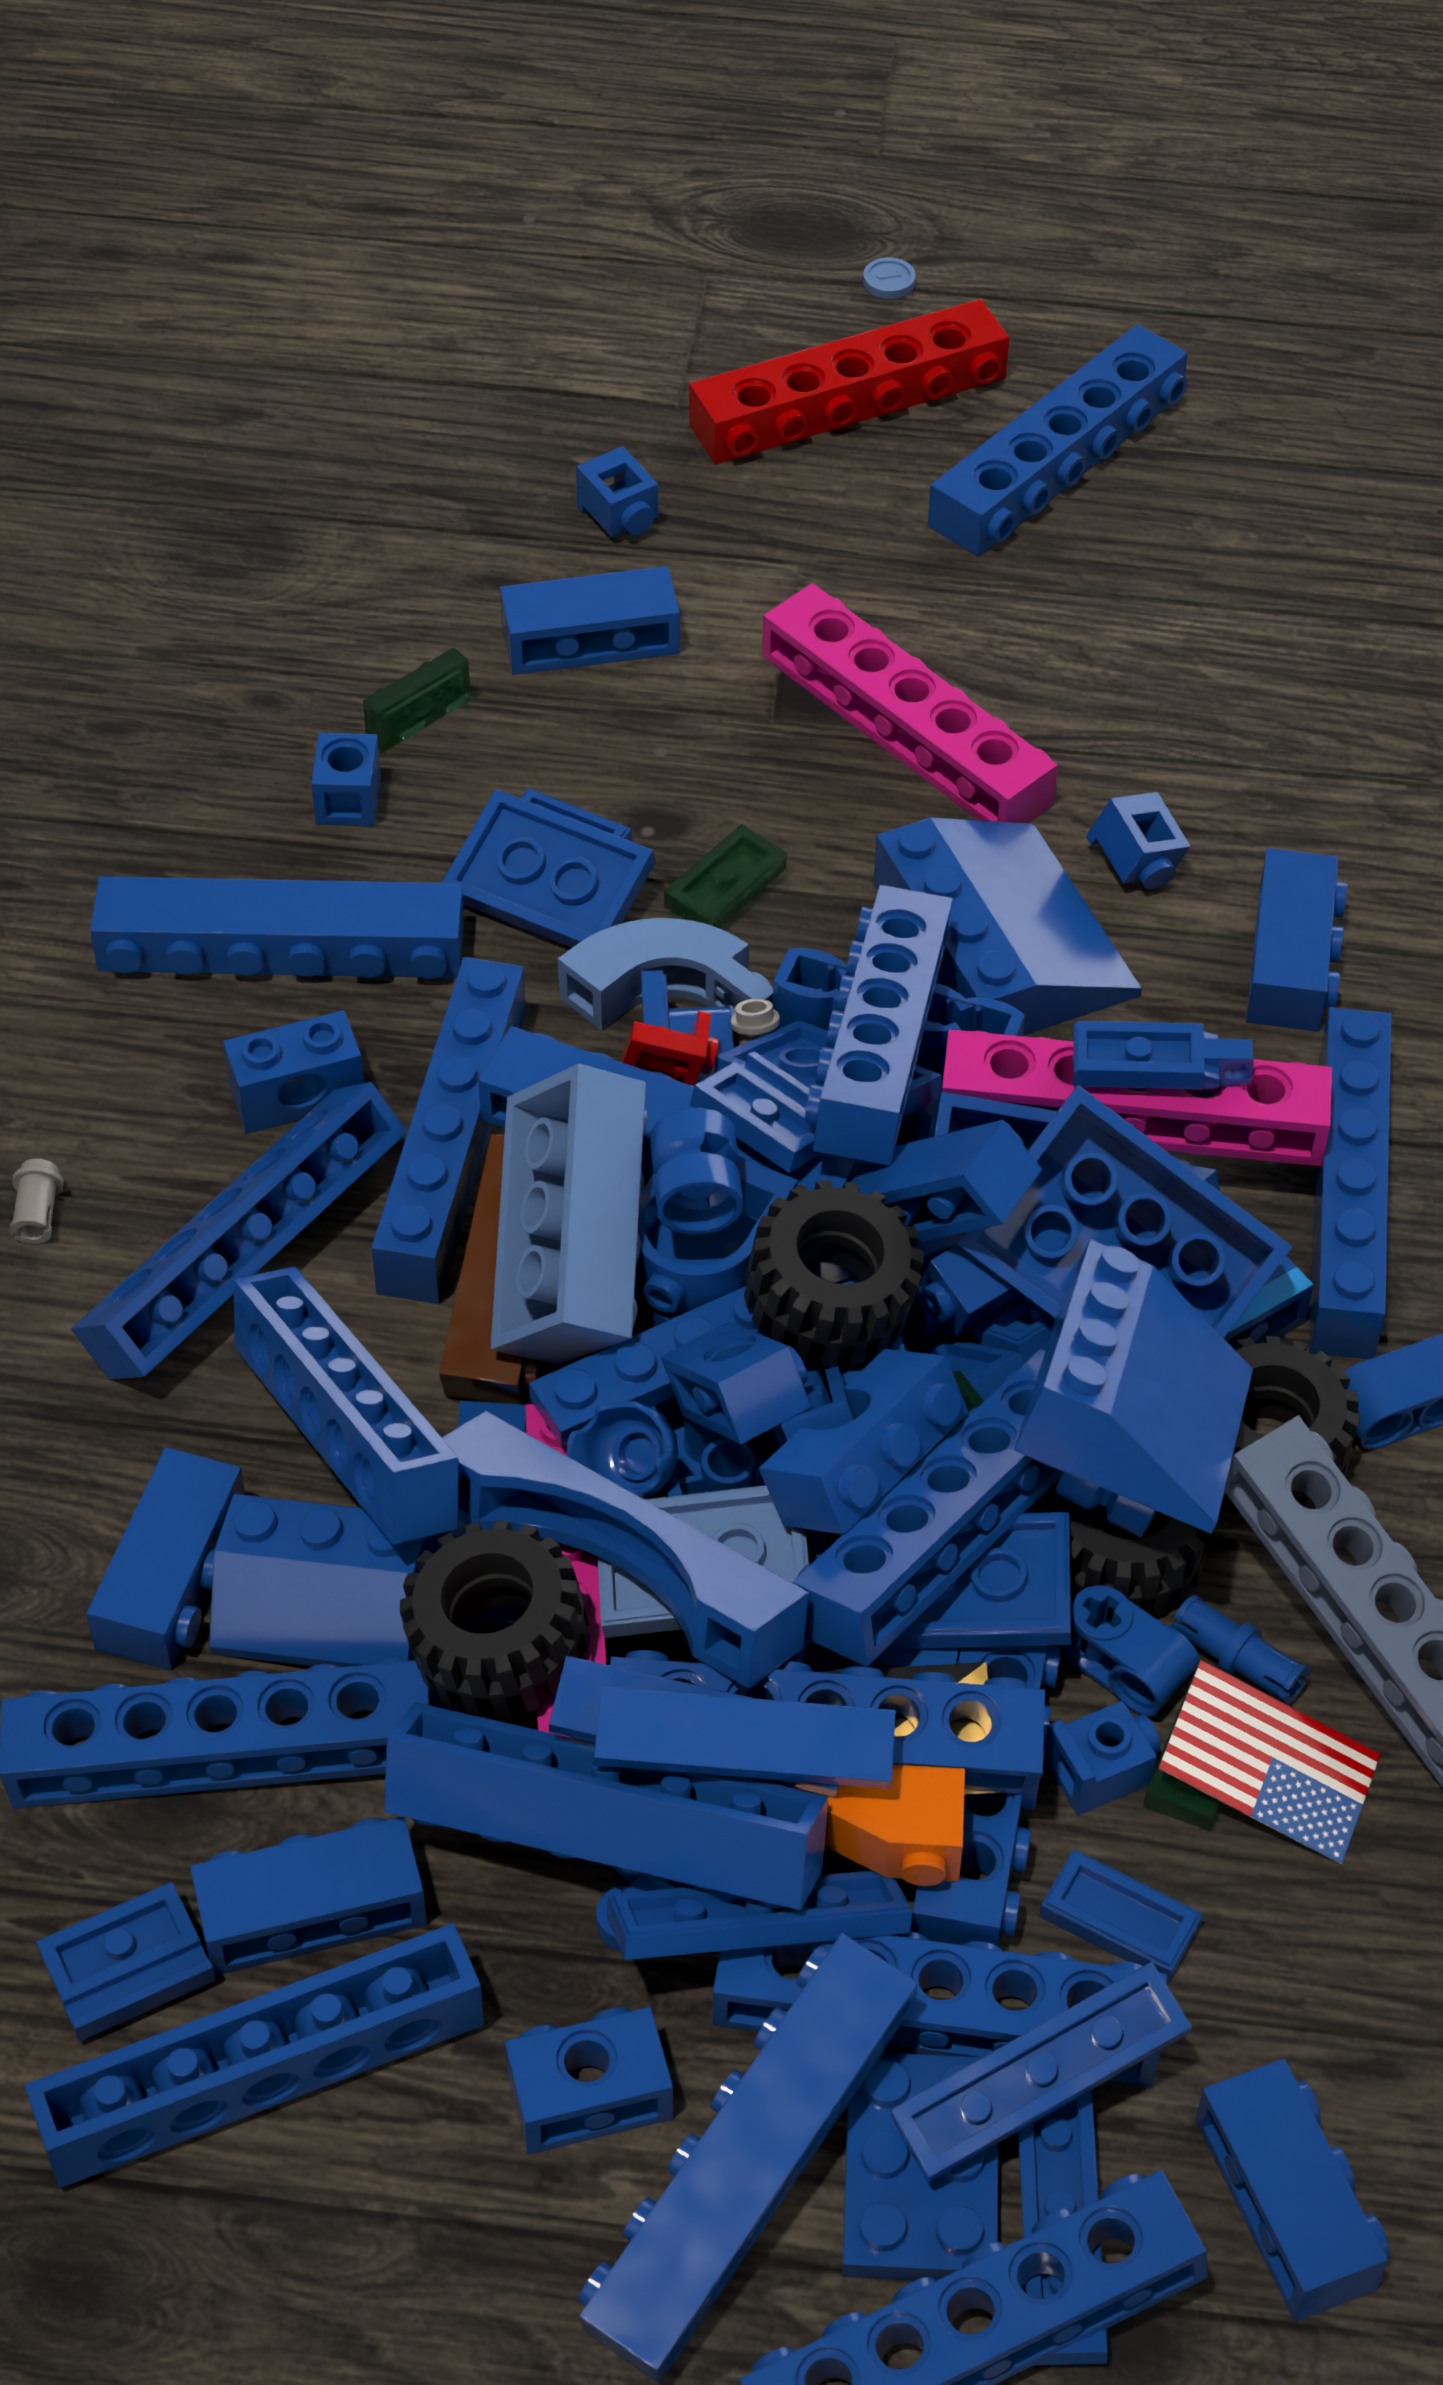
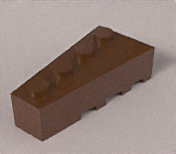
M491 1134L439 1376L445 1397L524 1405L529 1383L541 1378L543 1362L490 1350L505 1137L504 1135Z

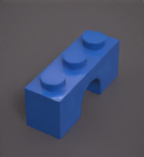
M884 1349L844 1387L856 1419L840 1427L826 1430L800 1428L759 1467L783 1525L845 1535L969 1413L946 1356Z

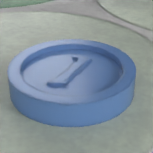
M891 257L879 258L870 262L865 267L863 285L875 297L882 299L902 298L914 289L915 270L904 260Z

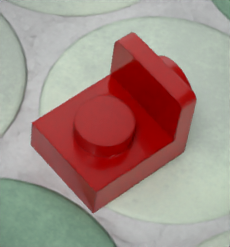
M699 1010L690 1034L634 1021L620 1062L649 1072H661L673 1080L694 1086L700 1073L710 1075L716 1058L718 1038L709 1036L711 1013Z

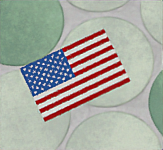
M1200 1660L1158 1769L1342 1864L1380 1753Z

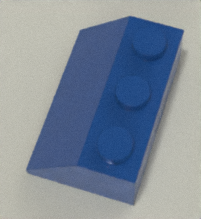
M233 1494L214 1550L209 1646L212 1654L307 1666L332 1664L339 1667L371 1665L394 1657L405 1658L410 1661L415 1660L402 1627L404 1623L400 1615V1599L406 1598L403 1584L407 1574L420 1573L416 1564L418 1557L425 1550L435 1553L440 1549L436 1534L420 1542H402L392 1545L363 1508Z

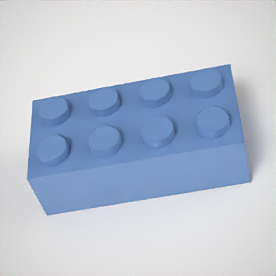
M576 1064L507 1097L490 1350L560 1365L632 1338V1327L637 1317V1303L634 1299L635 1270L641 1249V1241L638 1235L639 1199L644 1188V1175L641 1171L642 1143L648 1122V1114L645 1108L646 1082L587 1065Z

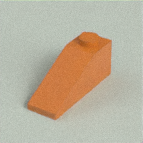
M893 1764L890 1789L838 1785L836 1797L828 1796L824 1846L885 1878H900L918 1886H932L943 1881L959 1882L963 1850L965 1768Z

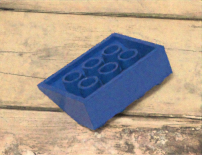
M930 817L876 835L873 884L877 890L879 885L953 898L945 950L937 984L955 990L964 998H989L1015 1007L1025 1015L1023 1036L1141 996V986L1034 824Z
M1079 1085L1069 1095L1028 1149V1152L1042 1170L1004 1224L966 1232L957 1243V1246L1054 1319H1056L1061 1300L1089 1240L1092 1239L1106 1246L1124 1248L1132 1252L1138 1259L1153 1265L1223 1338L1293 1247Z
M1090 1239L1061 1300L1014 1451L1208 1533H1212L1220 1512L1253 1368L1153 1265L1138 1259L1132 1252L1124 1248L1106 1246Z

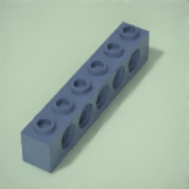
M1298 1415L1233 1455L1224 1491L1443 1787V1600L1435 1598L1419 1577L1415 1561L1408 1550L1401 1544L1393 1542L1377 1521L1373 1505L1366 1494L1359 1488L1351 1486L1336 1466L1332 1451L1327 1442L1318 1433L1310 1431ZM1292 1491H1299L1309 1496L1316 1509H1309L1300 1505L1293 1497ZM1333 1546L1347 1549L1354 1556L1357 1566L1349 1565L1340 1560ZM1375 1602H1381L1390 1606L1397 1614L1399 1623L1385 1619L1377 1610ZM1418 1659H1425L1434 1664L1441 1675V1680H1435L1427 1676L1420 1668Z

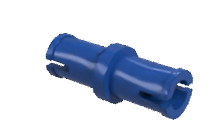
M1195 1594L1187 1598L1176 1612L1174 1618L1179 1621L1181 1620L1182 1623L1176 1620L1172 1622L1171 1627L1182 1633L1191 1643L1218 1659V1668L1233 1677L1241 1674L1286 1705L1291 1704L1303 1690L1306 1681L1299 1679V1677L1308 1678L1310 1668L1304 1663L1300 1664L1261 1639L1262 1631L1249 1622L1243 1625L1237 1624L1204 1603Z

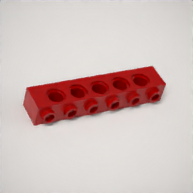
M977 299L689 383V426L714 464H720L1006 379L1010 337L983 300Z

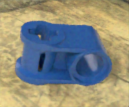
M1101 1585L1087 1587L1079 1592L1072 1602L1071 1645H1062L1066 1660L1074 1668L1084 1672L1115 1694L1120 1701L1123 1700L1125 1705L1140 1715L1145 1714L1148 1717L1155 1716L1198 1667L1199 1656L1197 1651L1182 1633L1158 1621L1127 1599L1120 1591ZM1110 1607L1114 1610L1111 1622L1107 1620ZM1083 1639L1088 1641L1085 1653L1081 1650Z

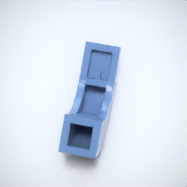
M651 918L614 925L587 937L558 958L559 999L601 1031L626 1012L642 1003L641 971L663 970V975H666L667 998L689 999L708 1007L730 1006L731 1017L736 1013V1005L748 999H765L773 1005V987L764 976L748 970V943L717 927L684 919Z

